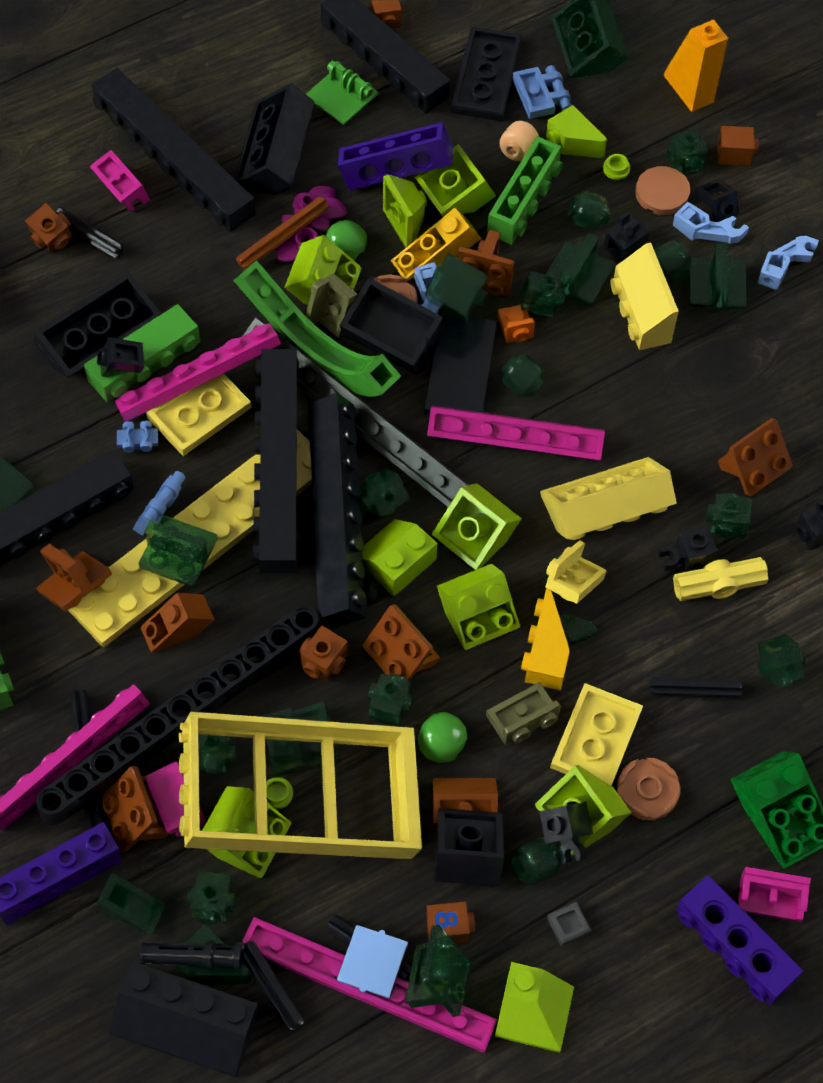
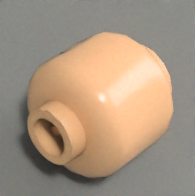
M513 122L500 138L501 151L511 160L522 161L535 138L539 137L537 130L528 122Z

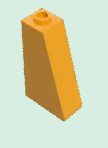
M714 19L690 29L664 72V77L691 112L714 103L728 37Z

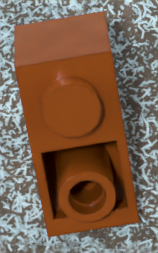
M177 592L140 628L151 653H156L197 637L215 619L203 594Z

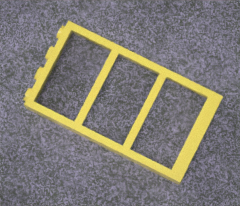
M190 712L185 722L180 724L182 733H179V742L183 743L184 753L180 755L179 772L184 773V784L180 787L179 802L184 805V816H181L179 831L181 836H184L185 848L412 859L422 849L414 728ZM198 734L253 738L255 834L200 831ZM265 739L321 743L325 838L268 835ZM333 744L388 747L394 841L338 838Z

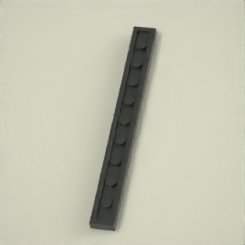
M255 317L244 335L251 332L253 328L267 323ZM275 331L281 344L273 349H297V387L315 401L334 393H339L351 401L356 410V416L354 417L356 434L447 507L450 506L461 487L470 485Z

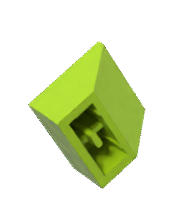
M325 235L301 243L284 288L304 304H309L311 288L317 280L325 279L335 274L354 290L362 267Z
M493 564L486 565L437 585L445 614L463 649H470L520 628L505 575Z
M227 786L202 831L255 834L254 791L250 788ZM267 803L268 835H286L292 822ZM207 849L218 859L258 878L264 876L276 853Z

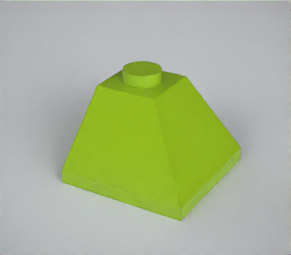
M388 174L383 176V211L406 248L417 238L424 221L427 200L424 193L418 191L412 181Z
M575 765L534 804L539 811L587 802L593 834L579 837L580 843L585 848L610 833L632 813L614 787L579 765ZM571 850V856L575 855L573 850Z
M511 962L495 1037L560 1053L574 986L546 970Z

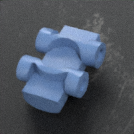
M142 421L140 429H134L133 422H124L123 430H117V448H123L124 452L130 453L134 449L149 452L152 450V446H158V428H152L150 421Z

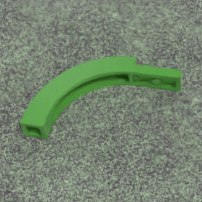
M257 260L233 280L270 322L275 331L352 392L368 397L380 396L401 377L383 354L366 356L356 353L340 345L322 332L297 308Z

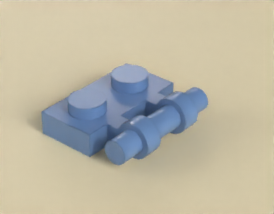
M553 65L545 69L546 74H541L539 67L513 72V82L529 119L555 114V104L560 106L562 111L572 106L569 91L565 90L563 86V77ZM547 87L553 88L554 92H549Z
M175 471L173 476L170 475L165 480L155 497L151 499L133 528L134 531L143 536L148 528L152 531L156 528L163 518L162 515L167 510L166 506L170 508L178 497L182 488L180 485L186 478L184 474Z

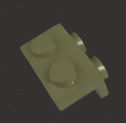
M335 274L325 279H319L311 288L309 304L306 307V317L313 324L320 322L339 339L343 336L339 325L356 299L357 293Z
M539 682L486 710V716L503 743L507 745L513 741L519 743L530 736L531 731L539 727L544 729L554 724L558 719L557 717H559L561 705L557 700L554 702L551 700Z

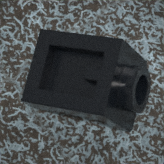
M720 178L696 188L697 198L711 208L714 222H720L739 214L737 191Z
M109 337L104 347L100 348L97 354V364L100 365L101 376L108 377L112 369L141 373L145 367L143 343Z

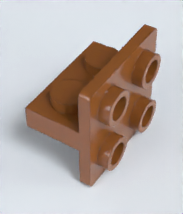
M489 230L486 240L481 239L477 251L464 247L459 248L456 274L457 284L470 289L475 288L487 291L496 296H510L514 261L498 256L500 232Z
M773 418L729 448L728 453L718 460L722 471L740 478L745 494L750 497L792 468V462L778 421Z
M48 544L40 552L54 574L36 589L42 596L62 610L67 611L78 605L81 599L93 589L100 587L112 575V572L107 566L83 551L72 559L65 549L58 550L51 544Z
M395 604L389 606L363 643V648L398 689L405 688L416 672L435 666L440 659L433 650L432 645Z
M130 766L101 796L103 809L108 816L113 837L117 842L120 852H127L138 841L160 839L169 835L145 776H141L137 766Z

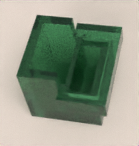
M448 253L441 266L438 265L433 273V280L425 291L426 299L433 305L467 323L477 305L483 307L488 299V292L483 290L489 280L488 275Z

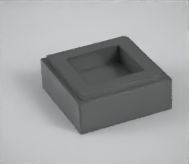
M577 902L547 915V920L561 947L591 934V929Z

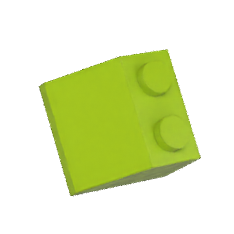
M459 144L453 148L452 165L442 169L421 172L415 176V179L442 216H445L454 208L462 214L474 213L496 197L493 190Z
M478 483L460 488L432 535L473 569L477 570L508 541L522 518Z
M394 519L364 545L362 550L363 566L365 571L394 597L437 560L438 543L417 524Z

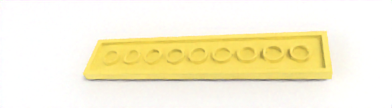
M297 429L298 496L312 485L310 441ZM260 455L251 457L108 567L112 575L100 587L93 589L84 596L78 605L68 609L103 648L254 530V517H260V508H254V490H260V481H254V464L260 463Z

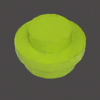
M622 154L609 156L603 165L604 174L613 180L626 178L630 173L628 159Z
M279 777L266 781L267 803L275 809L286 807L293 798L291 784L286 779Z

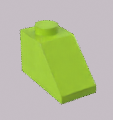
M575 106L568 107L548 120L546 138L548 141L562 146V154L600 159L605 156L607 138Z

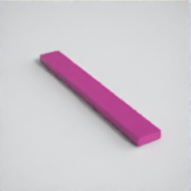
M253 917L243 938V943L254 941L268 962L482 1053H485L497 1024V1019L398 977H396L390 998L368 991L361 993L359 988L337 981L345 955Z

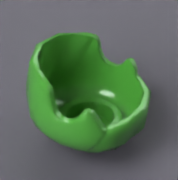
M344 220L333 224L327 231L326 237L354 261L360 253L365 252L367 233L361 225L350 220Z
M448 712L434 713L423 723L418 736L419 750L427 759L434 762H451L456 759L457 755L464 748L467 740L466 726L458 717Z

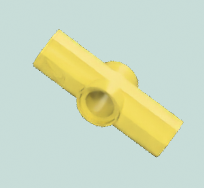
M761 557L729 563L725 559L716 560L707 564L703 569L674 574L673 577L675 594L680 601L710 595L715 599H722L735 594L739 589L767 584L769 580L767 565Z

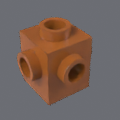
M47 203L25 220L29 230L32 232L30 237L40 249L45 247L51 254L56 249L61 250L69 243V238L72 237L68 227L71 225L69 220L62 212L56 214Z
M321 626L313 638L308 637L300 648L299 653H301V666L303 670L312 678L318 679L320 677L326 682L333 674H339L345 665V657L348 654L347 640Z

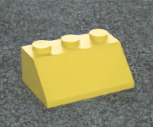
M647 243L619 263L615 268L614 278H611L612 292L614 295L618 294L620 300L621 315L623 318L626 317L629 323V336L632 341H636L639 350L671 343L679 312L651 243Z

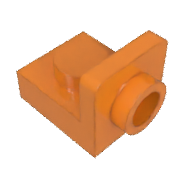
M525 304L498 309L497 317L506 343L523 342L533 338L535 322L533 318H529Z

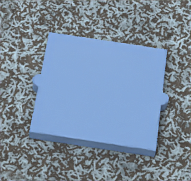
M356 925L337 981L359 988L361 993L368 991L390 998L408 942L386 935L384 930L377 932Z

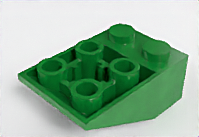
M783 751L730 779L744 810L783 869L823 848V805L799 753Z

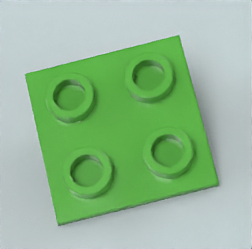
M332 60L327 66L329 74L307 92L306 95L314 100V104L345 125L372 101L379 92L372 87L370 82H365L357 73L354 74L351 69L347 70L343 67L341 62Z

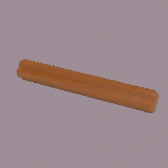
M323 197L316 198L236 258L239 266L242 269H247L256 260L260 261L329 209L327 201Z

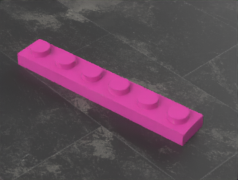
M270 323L259 325L246 335L231 339L224 346L214 351L205 352L198 359L188 364L179 365L172 372L162 377L153 378L146 385L136 390L125 392L114 401L124 421L128 422L261 355L262 349H273L281 344L280 339Z
M432 405L427 436L601 460L605 430Z
M134 684L129 689L121 691L116 696L115 701L104 710L95 713L87 725L80 731L72 733L67 738L66 743L55 752L46 755L38 767L31 773L23 775L10 791L0 796V829L2 831L37 802L38 794L45 787L92 755L150 705L142 692Z

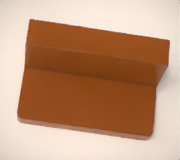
M434 778L433 823H437L438 808L498 813L496 779Z

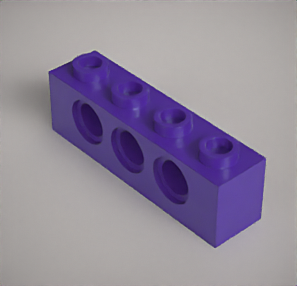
M443 122L339 148L337 166L349 190L366 188L369 185L383 182V176L388 174L401 178L452 165L453 145Z
M102 822L0 877V915L6 925L123 861L119 848L105 823Z
M709 875L680 900L676 910L682 923L690 929L694 928L702 936L701 939L704 945L711 952H718L726 961L725 965L729 971L736 977L741 976L750 985L751 993L762 1002L765 1000L771 1006L803 973V970ZM715 913L721 922L713 924L706 919L705 914ZM735 936L740 938L744 943V947H734L729 942V937ZM759 960L767 965L768 972L757 971L753 966V961Z

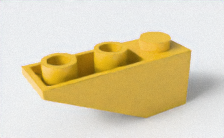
M454 208L395 256L391 262L400 275L409 281L414 278L415 268L435 262L436 267L458 257L460 247L469 249L481 237L468 219Z
M546 588L544 599L538 598L534 616H538L539 621L537 626L531 625L527 643H532L533 645L531 653H524L521 670L526 671V683L537 684L540 682L543 687L561 690L570 650L552 591Z

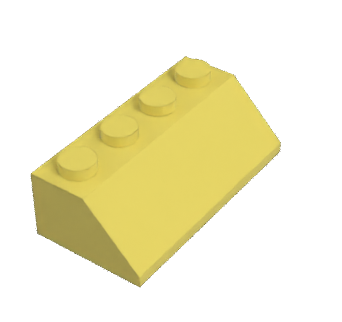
M649 457L540 491L557 532L570 540L580 539L585 536V533L593 530H608L613 527V524L621 521H636L640 518V515L649 512H663L667 510L668 506L677 504L670 470Z

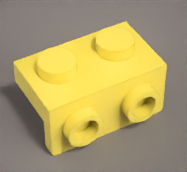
M580 540L572 547H567L558 559L554 558L550 562L546 571L549 577L545 586L559 594L563 599L576 604L604 580L607 571L581 557L585 543Z

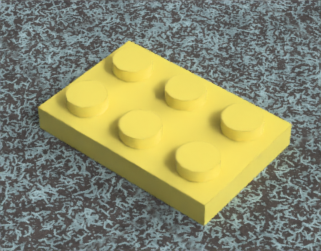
M223 373L147 411L146 414L148 420L158 428L182 456H185L251 409L252 406L251 401Z
M584 683L550 768L567 774L575 765H579L612 786L643 705Z

